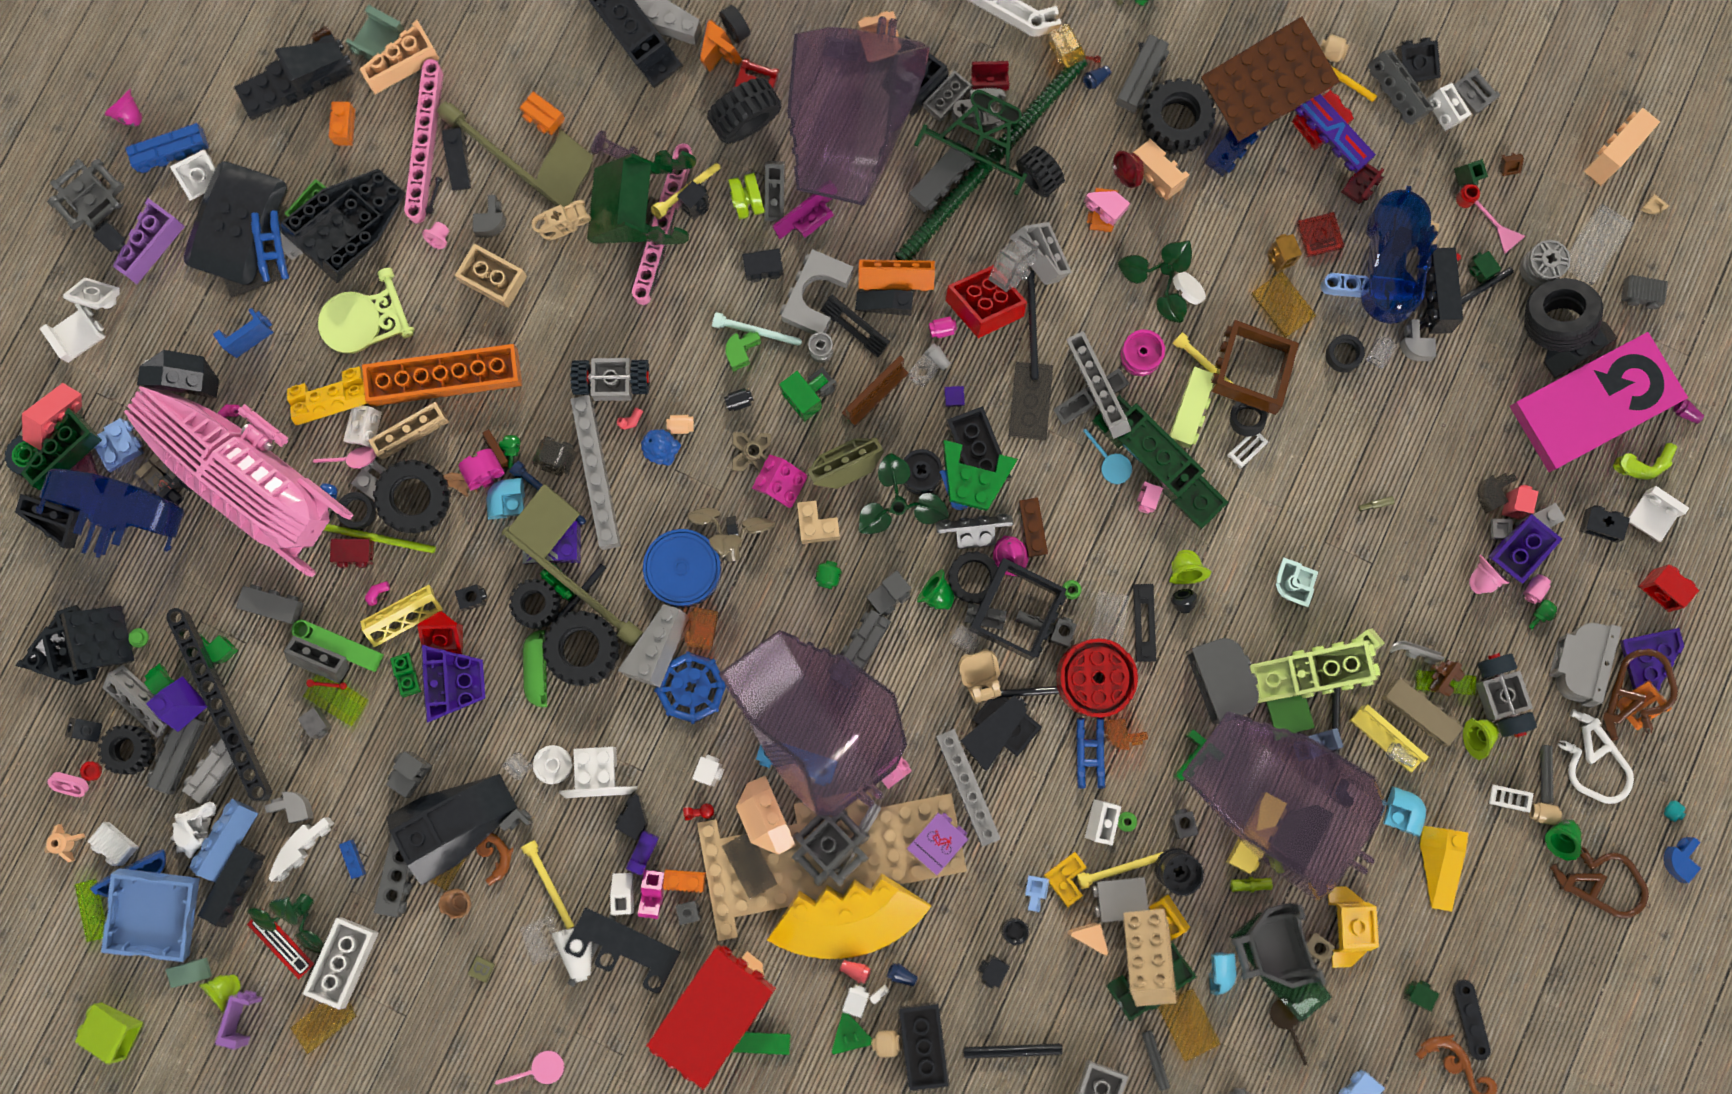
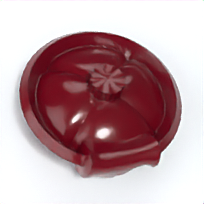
M1118 151L1113 158L1115 175L1128 188L1140 186L1144 178L1143 161L1135 153Z

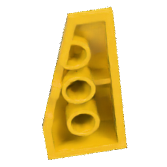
M1423 826L1419 846L1423 856V868L1426 873L1431 908L1452 912L1466 854L1467 832Z

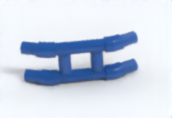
M270 211L272 233L261 234L259 213H251V229L255 242L257 263L264 282L270 280L266 260L277 259L281 278L283 280L289 278L280 235L278 211ZM274 240L275 252L264 253L262 241Z
M1078 717L1076 727L1078 788H1086L1085 767H1097V785L1099 789L1105 788L1104 718L1098 717L1096 719V739H1084L1085 718ZM1085 747H1096V759H1085Z

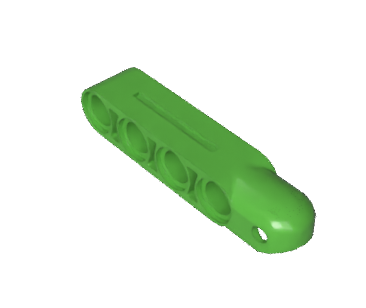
M297 620L291 629L293 636L344 656L348 661L373 672L377 671L384 654L305 620Z

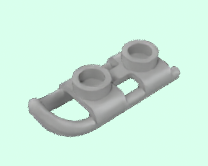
M1398 641L1390 649V653L1405 649L1406 656L1414 659L1417 656L1425 657L1424 661L1435 665L1436 662L1438 663L1439 660L1444 661L1445 658L1441 656V652L1408 641Z

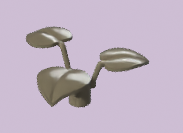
M700 508L687 515L688 520L694 524H708L711 521L715 523L719 535L711 537L709 544L726 561H737L740 558L739 547H742L745 532L751 534L760 533L776 526L775 522L763 517L748 518L742 522V527L744 528H742L739 537L737 535L722 534L716 519L720 517V512L714 508Z

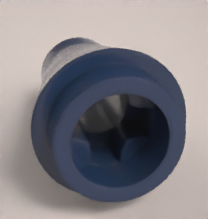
M1105 65L1086 72L1083 77L1085 86L1088 89H1096L1111 75V70Z
M893 962L887 972V978L891 982L914 987L918 976L914 975L900 963L896 964Z

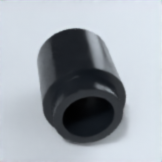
M746 388L728 393V396L724 397L729 411L751 406V401H754L751 391H747Z

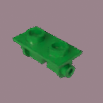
M546 569L541 571V578L553 586L563 599L570 601L576 595Z

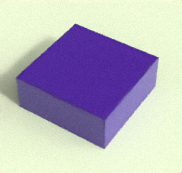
M964 386L944 387L945 407L965 406Z

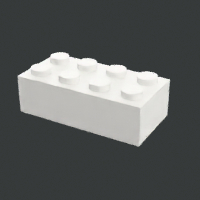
M336 918L303 995L337 1009L346 1008L379 932L345 918Z

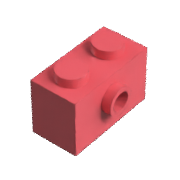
M1521 485L1506 493L1502 515L1521 520L1530 514H1534L1539 491L1532 490L1531 486Z

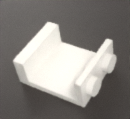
M75 304L78 309L77 312L52 328L45 324L39 328L59 358L67 363L106 337L102 332L104 330L103 326L93 319L94 313L92 310L79 304Z

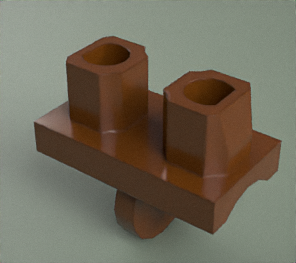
M1447 660L1445 663L1441 662L1439 666L1432 665L1430 669L1434 672L1431 677L1433 681L1428 688L1444 696H1451L1454 688L1450 685L1452 679L1459 682L1465 676V673L1460 669L1462 664L1457 661Z

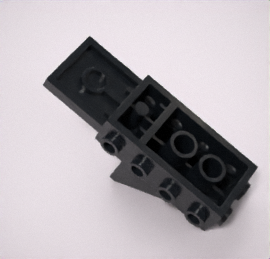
M331 34L323 36L313 44L275 49L279 60H275L266 66V71L234 86L249 118L253 121L285 104L289 107L353 75L354 73L350 67L353 64L349 56L344 55L342 50L345 48L340 39L336 40Z

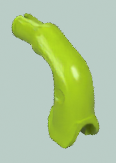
M1672 443L1665 444L1660 457L1656 459L1652 467L1637 460L1635 455L1626 453L1616 458L1613 468L1620 474L1630 475L1637 479H1654L1671 467L1673 456L1678 447Z

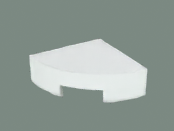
M883 985L869 996L871 1002L876 1004L889 992L888 987Z

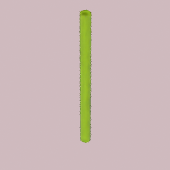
M327 524L323 530L433 554L436 551V546Z

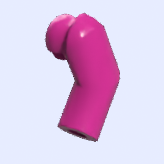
M226 404L217 414L224 418L240 416L238 414L240 406Z
M388 581L370 587L365 595V601L369 606L377 604V596L380 593L390 590Z

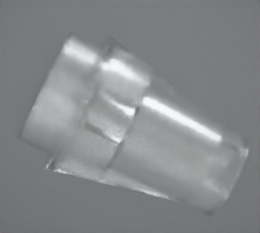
M1393 742L1386 751V756L1391 761L1407 765L1411 768L1417 763L1418 758L1412 755L1400 743L1396 744Z

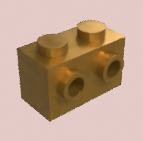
M1294 234L1278 236L1268 251V260L1270 264L1274 265L1276 272L1294 266L1302 255Z

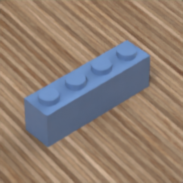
M233 798L225 805L220 819L214 823L212 832L203 841L199 853L191 861L189 868L195 875L216 883L236 845L241 843L258 815L251 806Z

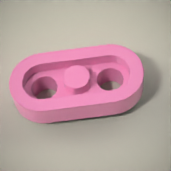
M60 772L53 773L47 781L52 790L74 797L84 796L89 789L87 782L83 778Z

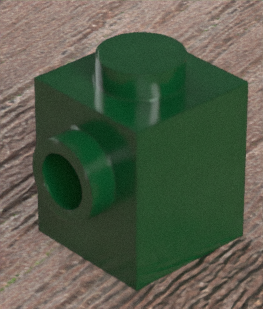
M1483 159L1454 168L1459 186L1466 184L1477 185L1479 180L1488 177Z
M1490 251L1484 254L1482 252L1477 253L1471 258L1472 262L1467 265L1470 274L1477 279L1479 284L1502 270Z
M1420 980L1419 983L1412 981L1404 990V994H1406L1404 999L1431 1012L1439 993L1430 989L1431 985L1425 981Z

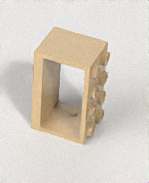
M1165 910L1125 912L1124 924L1130 990L1136 1006L1177 1003L1170 930Z

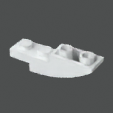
M323 818L313 827L310 824H303L281 849L271 869L269 880L271 882L278 880L281 882L290 875L288 872L291 869L300 867L308 856L304 849L307 850L316 843L314 840L319 836L323 837L331 831L330 827L334 822L330 818Z

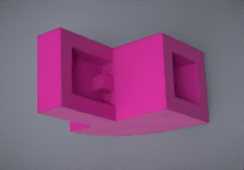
M644 870L638 917L658 919L664 895V872Z

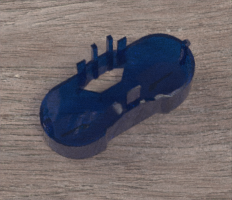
M1407 186L1405 190H1395L1383 196L1370 214L1367 222L1366 234L1370 239L1367 279L1361 286V302L1365 311L1372 318L1387 324L1405 321L1422 303L1425 295L1427 271L1431 267V255L1437 248V244L1432 245V242L1438 236V231H1434V225L1431 226L1430 208L1421 196L1411 191V186ZM1418 247L1420 261L1417 264L1419 272L1415 280L1406 270L1407 254Z
M66 469L48 470L38 497L41 498L39 507L35 509L37 514L41 515L45 502L49 501L80 511L73 533L79 535L82 534L88 517L91 526L81 552L83 554L87 553L96 524L102 527L93 551L97 553V558H100L101 555H106L113 531H115L111 544L120 546L124 531L130 526L167 536L168 539L164 551L171 550L172 539L176 538L185 513L183 508L140 487L93 473Z

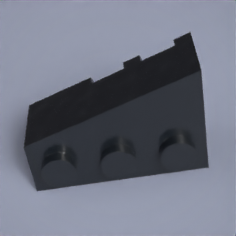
M20 494L15 510L16 514L32 526L44 532V535L52 538L63 549L75 547L85 515L84 511L33 494Z

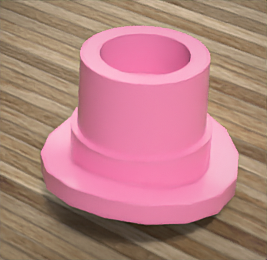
M436 222L431 229H425L422 234L429 245L436 249H443L447 245L445 238L449 233V229L444 224Z

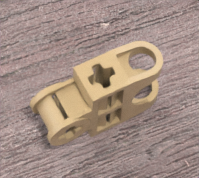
M578 200L565 207L558 205L535 216L532 220V228L537 233H540L544 239L551 241L578 230L577 226L588 223L591 217L586 212L585 201ZM539 220H545L541 228L537 229L536 223ZM547 232H553L550 236H545L544 234Z

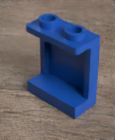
M252 308L248 311L253 316V320L230 336H227L220 330L213 333L221 347L235 358H238L274 333L270 328L272 323L260 311L256 312Z

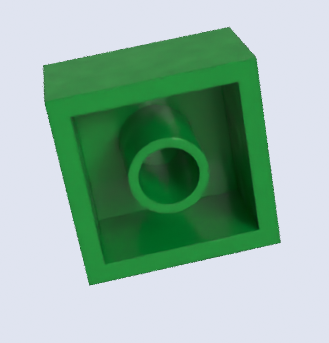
M795 371L781 382L779 387L781 394L805 422L822 409L821 399L815 392L827 384L828 381L820 373L819 376L807 383L800 373Z

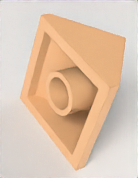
M1095 922L1070 929L1067 934L1103 955H1108L1100 924Z

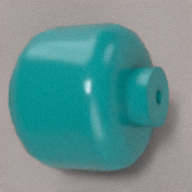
M1673 800L1664 809V815L1672 822H1676L1678 819L1682 820L1685 817L1684 811L1686 808L1678 801Z

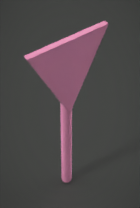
M1478 200L1475 202L1479 209L1496 226L1504 254L1525 237L1522 234L1500 226Z

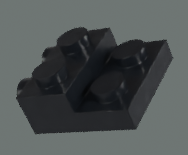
M1431 37L1419 39L1420 43H1413V40L1402 41L1401 46H1396L1398 59L1415 82L1441 78L1438 40L1431 41Z

